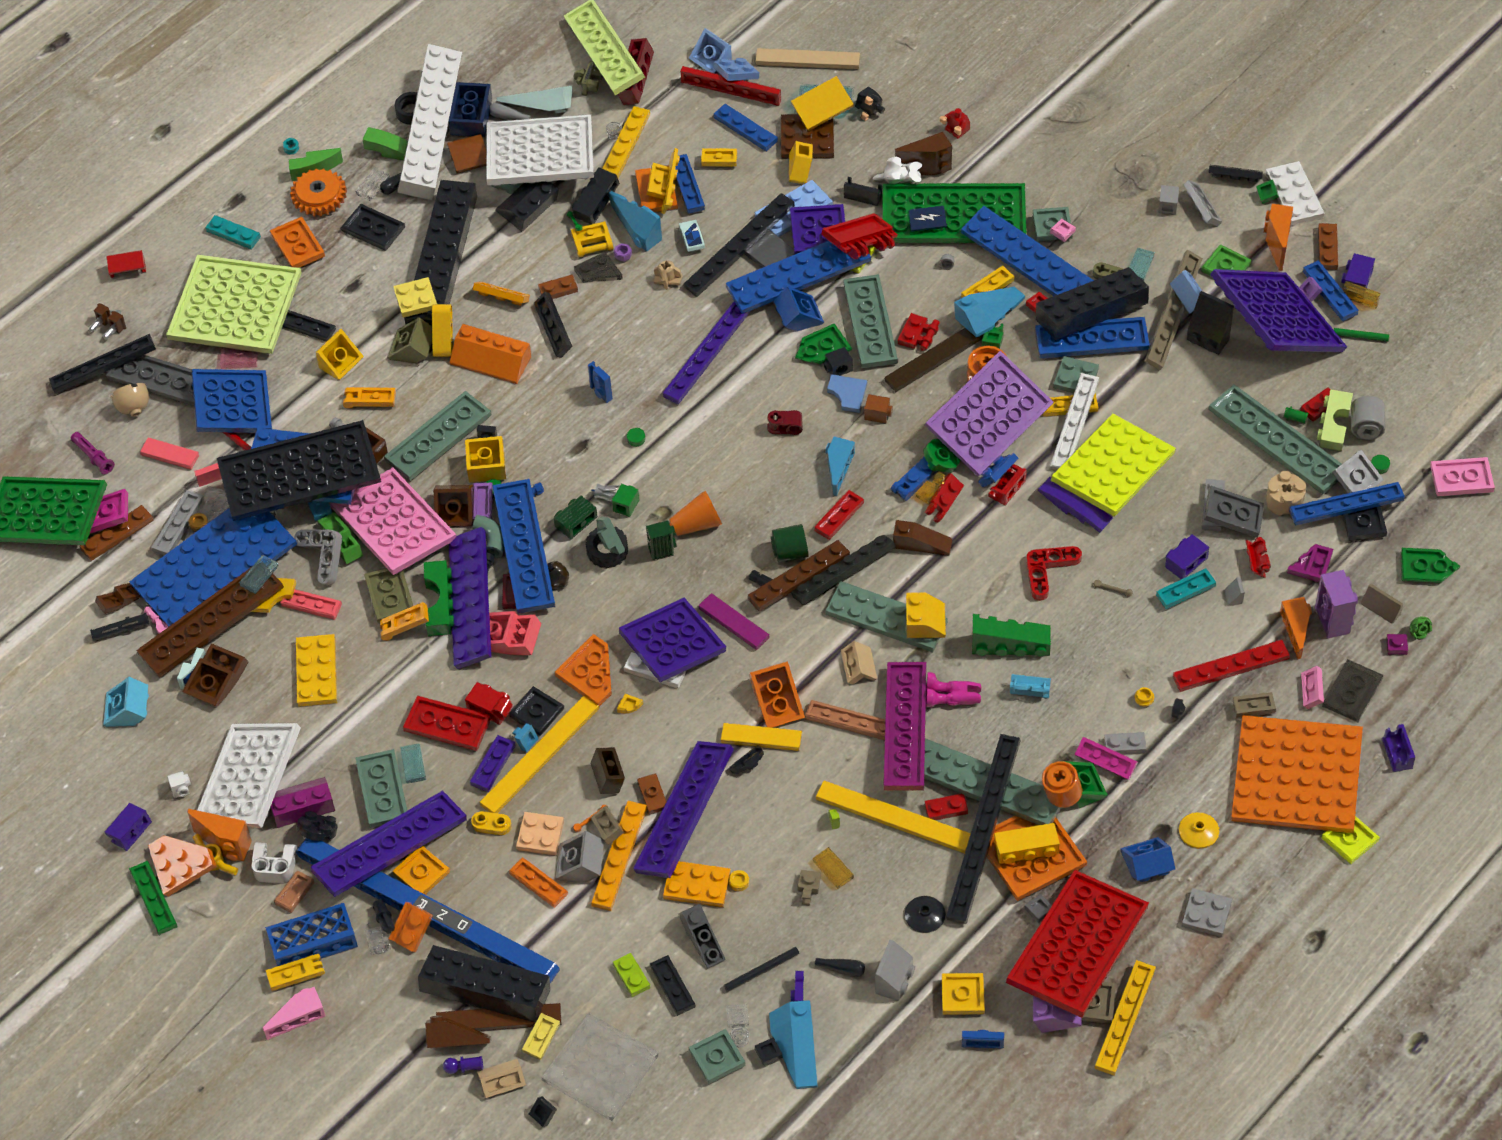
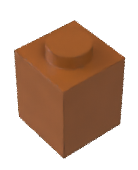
M868 394L864 408V420L887 423L888 416L891 417L893 406L890 405V398Z

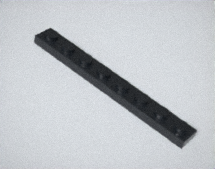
M780 193L684 283V288L698 297L790 211V207L795 206V202L783 193Z

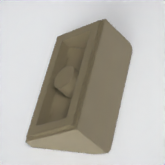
M1372 584L1368 586L1361 601L1363 606L1390 623H1394L1401 615L1403 603Z

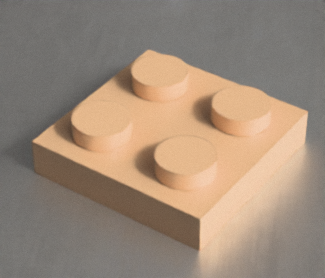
M524 812L516 849L518 851L556 856L564 825V817Z

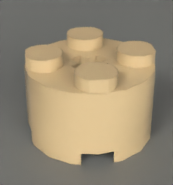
M1282 471L1280 474L1272 477L1268 483L1266 495L1268 509L1278 516L1290 514L1289 507L1304 504L1306 483L1289 471Z

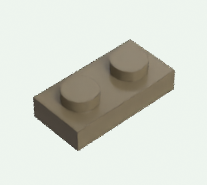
M1272 692L1233 697L1236 718L1242 717V715L1254 716L1276 712Z
M604 806L590 817L608 845L624 833L607 806Z

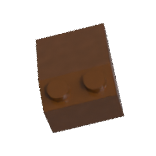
M944 132L895 149V157H899L902 164L920 162L922 167L918 171L921 175H938L952 170V145Z

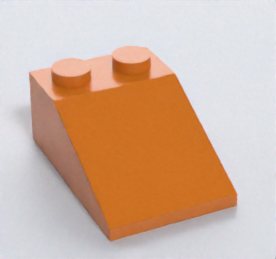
M1272 203L1271 210L1266 212L1265 221L1269 222H1265L1263 233H1267L1266 242L1278 270L1283 271L1293 207Z
M788 661L750 672V681L766 727L773 728L805 718Z
M188 809L187 813L194 833L200 834L201 838L208 844L219 846L222 855L231 861L245 860L252 842L246 821Z

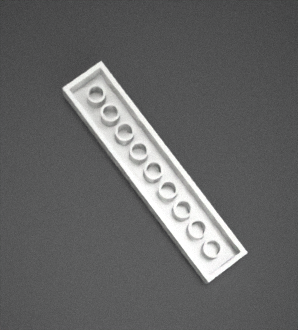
M428 44L397 193L427 200L433 199L462 55L460 51Z

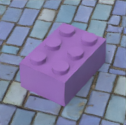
M1344 570L1321 574L1315 609L1327 638L1350 634L1351 626L1354 624L1353 616L1356 614L1355 607L1358 604V597L1352 591L1351 580L1349 576L1346 577Z

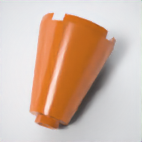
M706 491L700 493L669 519L671 522L669 524L674 526L677 536L717 527L722 524Z

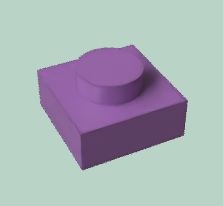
M1308 277L1299 287L1310 302L1323 291L1312 277Z

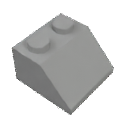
M584 831L560 843L556 879L560 881L588 882L600 876L604 840L588 831Z
M889 940L876 971L875 994L899 1001L901 995L906 994L908 983L906 982L908 977L912 978L915 966L913 965V957L893 940Z

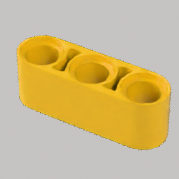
M433 304L432 306L433 357H451L453 349L451 304Z

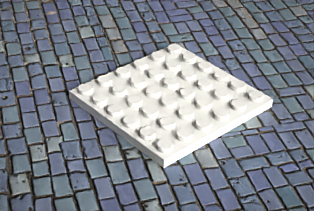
M591 115L487 122V185H515L518 183L594 178Z

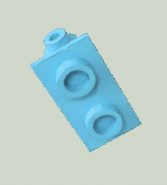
M1012 674L1010 694L1049 698L1051 678Z

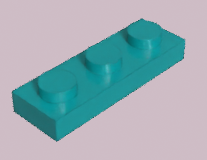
M216 215L205 227L206 232L251 250L261 238L259 232Z
M1205 568L1156 591V596L1165 609H1168L1215 587L1216 581Z

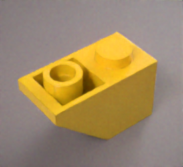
M796 141L789 153V182L802 185L807 183L812 163V144Z

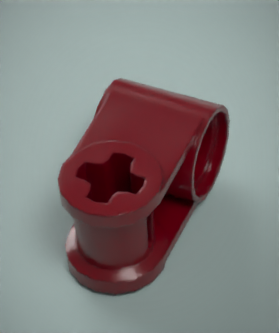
M774 410L767 416L769 422L767 430L771 434L798 435L803 431L802 413L800 411Z

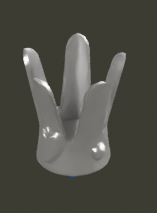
M597 484L595 490L591 489V491H594L595 498L604 499L612 503V499L616 494L614 491L620 485L604 486Z

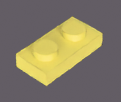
M541 1013L522 1051L542 1060L560 1025V1021Z

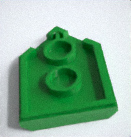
M834 323L802 337L795 359L822 364L825 362V354L843 347L849 352L852 350V347Z
M1401 548L1402 581L1442 583L1460 568V565L1451 561L1441 549Z

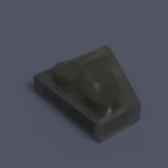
M606 252L574 266V271L583 283L606 281V278L617 277V280L623 279L622 273Z

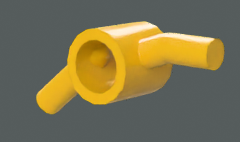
M200 834L193 836L196 845L212 850L217 867L211 871L220 869L234 876L237 875L238 868L224 863V857L219 846L216 844H207L205 846Z

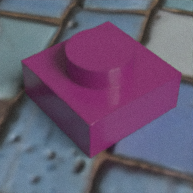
M1387 634V654L1407 655V634Z

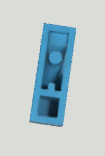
M834 436L831 443L827 444L825 453L828 454L833 495L837 496L854 457L855 442Z

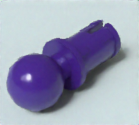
M461 1056L460 1061H457L455 1058H448L443 1063V1070L448 1074H454L458 1069H461L462 1073L469 1070H483L482 1056L473 1058Z

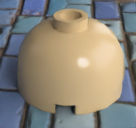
M137 383V387H132L131 384L123 386L113 392L114 396L111 395L115 408L120 413L131 415L132 417L140 415L149 402V392L144 383Z

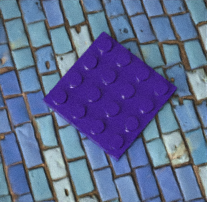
M685 597L619 627V634L660 683L726 652V645Z

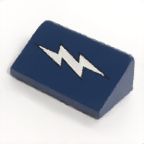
M944 206L911 209L908 212L911 232L947 228Z

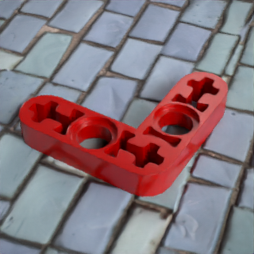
M1076 546L1034 549L1027 553L1026 564L1031 595L1035 600L1042 601L1048 597L1049 585L1046 568L1078 565L1082 558L1081 549ZM1057 555L1059 559L1053 561L1049 558V556ZM1035 572H1040L1043 574V576L1041 578H1035L1032 574ZM1040 584H1041V591H1043V593H1039V591H1038V585H1040Z

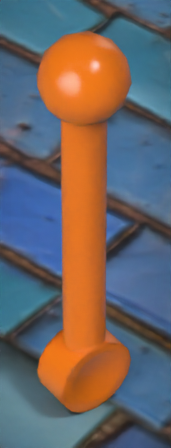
M588 817L580 824H574V831L580 832L582 829L581 827L590 822L592 819Z

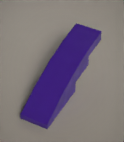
M1049 477L1038 489L1042 495L1066 515L1071 513L1082 524L1086 521L1099 533L1113 519L1102 509L1052 482V477Z

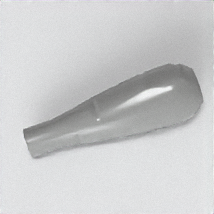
M493 103L489 107L490 115L496 118L508 120L531 118L529 115L522 114L502 104Z

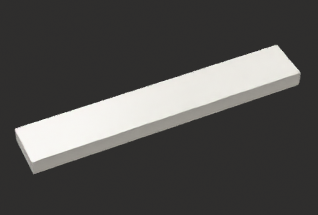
M1081 373L1050 469L1058 470L1075 453L1099 382V377Z

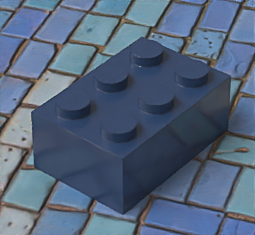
M456 82L448 121L450 135L476 136L481 134L482 137H485L490 114L489 107L492 103L491 84Z

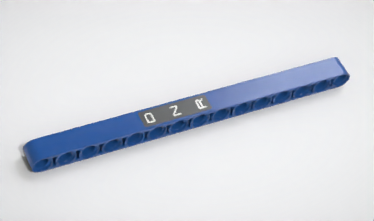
M305 838L296 850V854L304 861L314 865L337 852L338 849L323 841ZM381 871L354 886L378 900H383L386 904L399 911L402 910L405 902H410L412 905L433 915L428 926L496 962L549 975L550 984L560 971L558 965L553 961Z

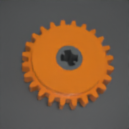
M323 168L322 170H308L307 173H302L301 177H297V182L293 181L290 195L295 208H299L301 213L305 211L306 215L322 216L323 214L329 215V212H335L336 208L341 207L340 203H344V198L347 197V189L342 176H338L337 172L332 173L331 170L326 171Z

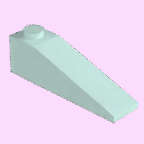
M572 86L497 97V101L547 111L555 110V113L566 112L565 108L571 107Z

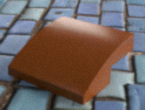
M481 134L447 143L456 174L487 166V150Z

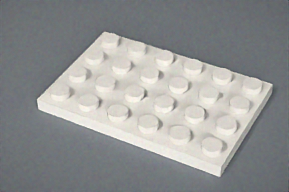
M297 723L232 724L197 811L244 820L248 828H262L301 727Z

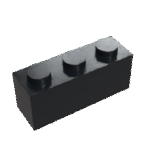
M598 167L596 172H594V178H590L588 185L582 189L579 199L573 203L572 211L576 219L590 225L595 224L610 200L609 192H615L620 184L616 174Z

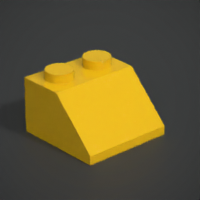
M926 592L906 593L907 638H946L945 603Z

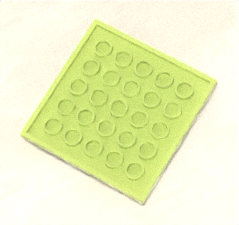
M197 255L166 334L167 340L273 354L302 274L301 268Z

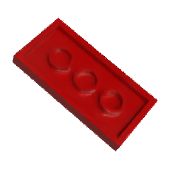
M417 695L403 730L411 734L478 751L491 721V715Z

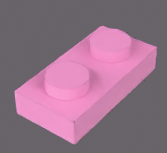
M1315 666L1301 673L1303 706L1307 709L1324 702L1322 669Z

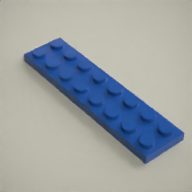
M985 206L961 229L963 235L1052 296L1094 281Z
M827 241L726 283V288L740 312L744 314L773 302L787 286L800 291L871 261V256L868 254L866 257L860 256L859 259H853L830 241Z
M530 479L492 485L517 614L555 607Z

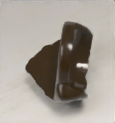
M558 561L548 563L549 572L556 569L561 574L558 581L551 585L552 590L560 586L565 588L568 585L569 579L567 568Z

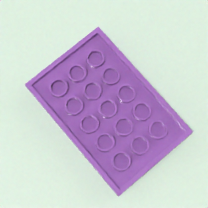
M999 351L925 423V426L979 477L1054 402L1007 356Z

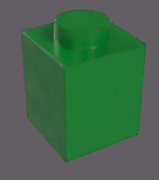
M621 483L612 499L613 512L631 517L640 501L639 489Z

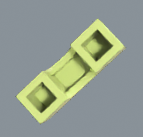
M1331 389L1330 395L1325 396L1324 407H1327L1326 413L1322 412L1320 423L1324 425L1323 429L1318 431L1317 440H1320L1319 447L1342 451L1346 427L1337 425L1334 419L1337 417H1349L1353 393Z

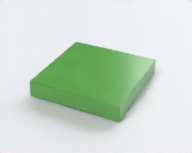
M1220 244L1202 266L1201 272L1211 276L1210 274L1214 269L1246 271L1251 264V259Z

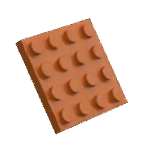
M1013 816L997 824L994 833L1038 825ZM1056 817L1052 823L1055 824L1060 846L1059 854H1055L1052 857L1043 856L1029 861L1020 860L1011 864H999L993 834L987 858L1017 901L1072 874L1074 870L1078 871L1087 866L1086 859Z

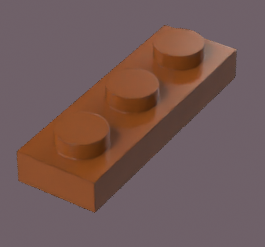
M1319 223V261L1326 270H1338L1337 224Z

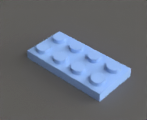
M813 180L785 195L795 202L794 207L833 205V201ZM763 207V208H761L760 210L756 211V212H755V217H756L765 207ZM790 211L770 229L778 237L792 230Z

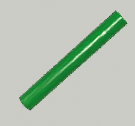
M1334 328L1338 336L1389 342L1390 334Z

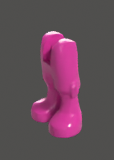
M927 672L926 707H933L937 704H948L951 706L978 704L981 702V695L978 694L982 689L981 684L971 681L940 682L937 680L935 673ZM938 692H947L948 694H939Z

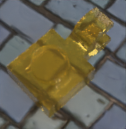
M938 472L932 483L927 480L916 492V497L929 505L930 500L946 476Z

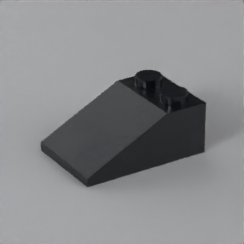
M1201 291L1188 326L1187 340L1192 344L1207 349L1209 352L1219 355L1230 340L1234 305Z

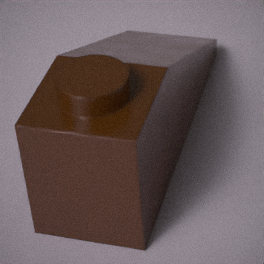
M896 520L893 533L895 548L893 549L950 556L951 537L915 522Z
M431 1016L430 1020H427L425 1023L427 1048L489 1044L491 1042L490 1035L451 1019H443L442 1016Z

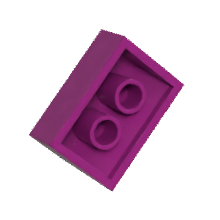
M325 777L278 790L271 804L277 828L297 823L298 819L305 816L307 811H313L317 815H324L335 811Z

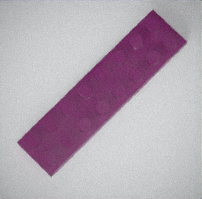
M887 662L884 791H924L926 662Z

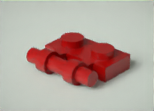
M911 313L898 338V344L915 349L917 344L921 345L920 349L926 351L933 342V336L939 330L940 322L934 319L931 324H927L928 318Z

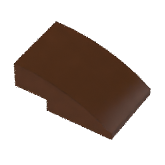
M211 643L204 658L198 660L182 692L217 707L233 689L249 662L245 657Z

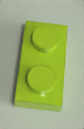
M632 953L613 961L614 968L632 997L651 988L650 983Z

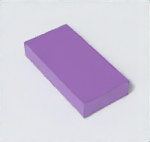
M473 483V521L476 515L492 519L493 483Z

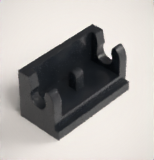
M852 177L847 178L848 182L844 183L845 199L878 206L883 194L882 184H878L877 189L852 183Z

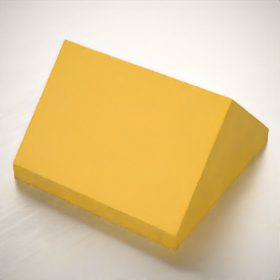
M339 329L316 351L319 368L337 380H340L364 357L342 329Z

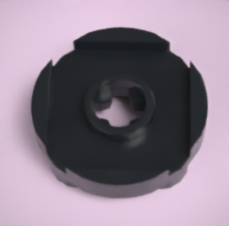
M307 811L305 816L298 819L297 831L299 832L300 830L302 836L307 839L324 841V837L330 836V840L337 834L338 825L336 824V818L333 816L317 815L313 811Z

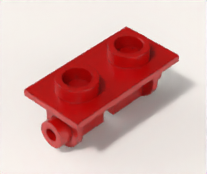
M1257 537L1253 543L1246 540L1247 554L1249 555L1252 572L1266 578L1265 573L1270 571L1271 564L1268 554H1266L1265 540L1262 537Z

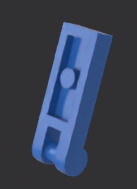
M923 457L898 482L896 481L892 485L891 491L895 494H900L901 498L907 501L937 471H932L928 467L925 457Z

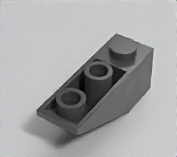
M701 904L678 913L686 933L706 968L726 960Z

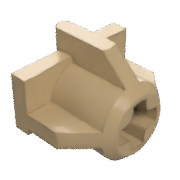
M663 261L654 268V284H663L665 289H668L669 285L681 284L683 275L681 270L675 267L672 261Z

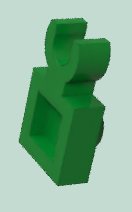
M1003 323L1000 324V327H994L992 330L984 333L982 346H994L1000 349L1004 338Z

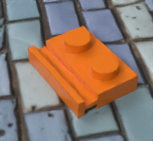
M405 902L394 925L395 929L391 932L388 939L393 940L412 952H416L433 915L412 905L410 902Z

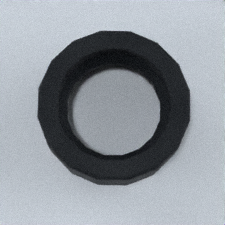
M418 92L403 93L395 100V112L400 122L411 125L414 112H404L402 108L409 104H415Z

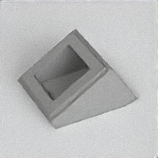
M1237 577L1226 587L1225 595L1228 605L1242 604L1245 592L1241 578Z

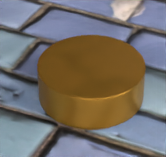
M196 513L189 518V526L194 532L208 524L206 515L202 513Z

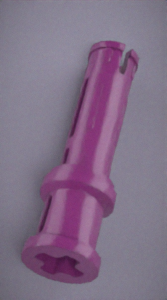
M75 432L71 435V441L90 458L91 464L97 466L102 474H108L113 470L115 463L108 459L102 450H97L80 432Z

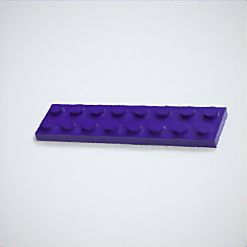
M482 527L457 535L449 543V561L452 570L450 583H452L453 592L451 595V599H453L452 615L454 616V626L452 627L454 666L457 669L492 658L486 534Z
M697 741L633 868L636 874L671 878L734 751L732 745Z
M442 790L312 865L311 872L336 897L467 820V815Z

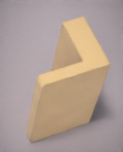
M853 641L841 650L848 683L853 685L863 677L873 681L877 679L873 656L869 646Z
M518 1059L477 1071L485 1098L526 1086Z

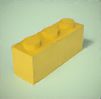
M1054 823L994 833V846L999 864H1011L1015 861H1029L1037 857H1052L1055 854H1059L1060 843Z

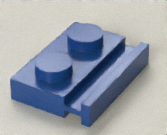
M592 361L588 364L590 388H595L596 396L608 403L613 399L610 376L599 366L595 367V362Z
M1015 453L1004 457L1002 455L997 457L993 461L994 465L982 472L981 475L983 477L978 483L982 487L993 482L995 483L1019 458Z

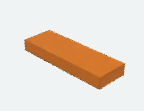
M523 857L509 870L511 876L554 908L568 895L566 889Z

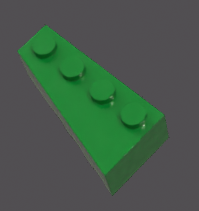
M973 613L972 654L980 656H1050L1051 625L1032 622L1019 624L1013 619H1008L1006 622L998 621L997 617L989 616L988 619L980 618V614Z

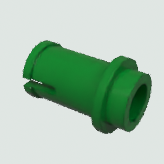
M1290 406V408L1286 407L1283 418H1286L1287 421L1290 419L1305 424L1308 412L1292 409V406Z

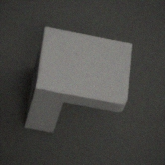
M1161 185L1158 213L1176 215L1179 187Z

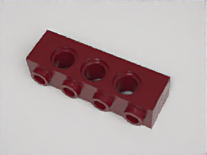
M647 38L631 39L628 52L643 72L645 78L617 94L623 105L640 103L654 55V50Z

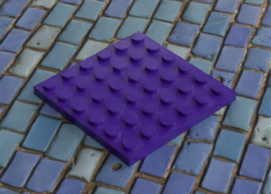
M1214 269L1210 275L1215 280V284L1224 291L1225 296L1232 301L1235 309L1244 316L1245 321L1252 326L1256 335L1265 342V346L1269 350L1344 352L1347 348L1346 344L1286 272Z

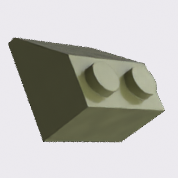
M417 318L399 328L388 358L408 363H417L425 360L430 353L429 348L432 344V326L421 318Z

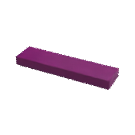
M712 593L699 604V609L755 650H758L770 638L767 632Z

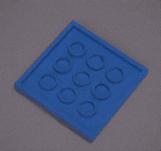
M192 369L197 432L256 433L257 428L272 429L266 370Z

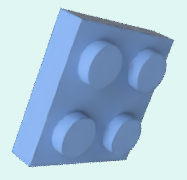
M737 58L736 60L721 59V61H714L713 68L727 81L759 79L760 72L744 58Z

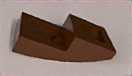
M130 583L115 586L111 593L96 596L95 603L104 614H107L133 603L140 598V595Z

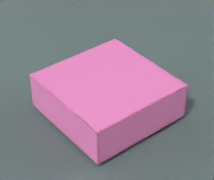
M1061 219L1050 229V234L1065 242L1076 231V227Z

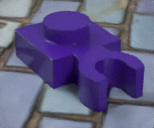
M795 971V990H791V1002L804 1001V971Z

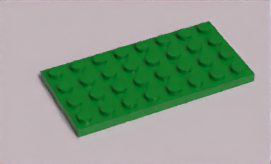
M1025 183L883 184V220L893 227L892 230L898 234L896 238H893L895 243H975L963 235L961 229L983 206L1026 234ZM944 206L947 228L911 232L908 219L909 210Z

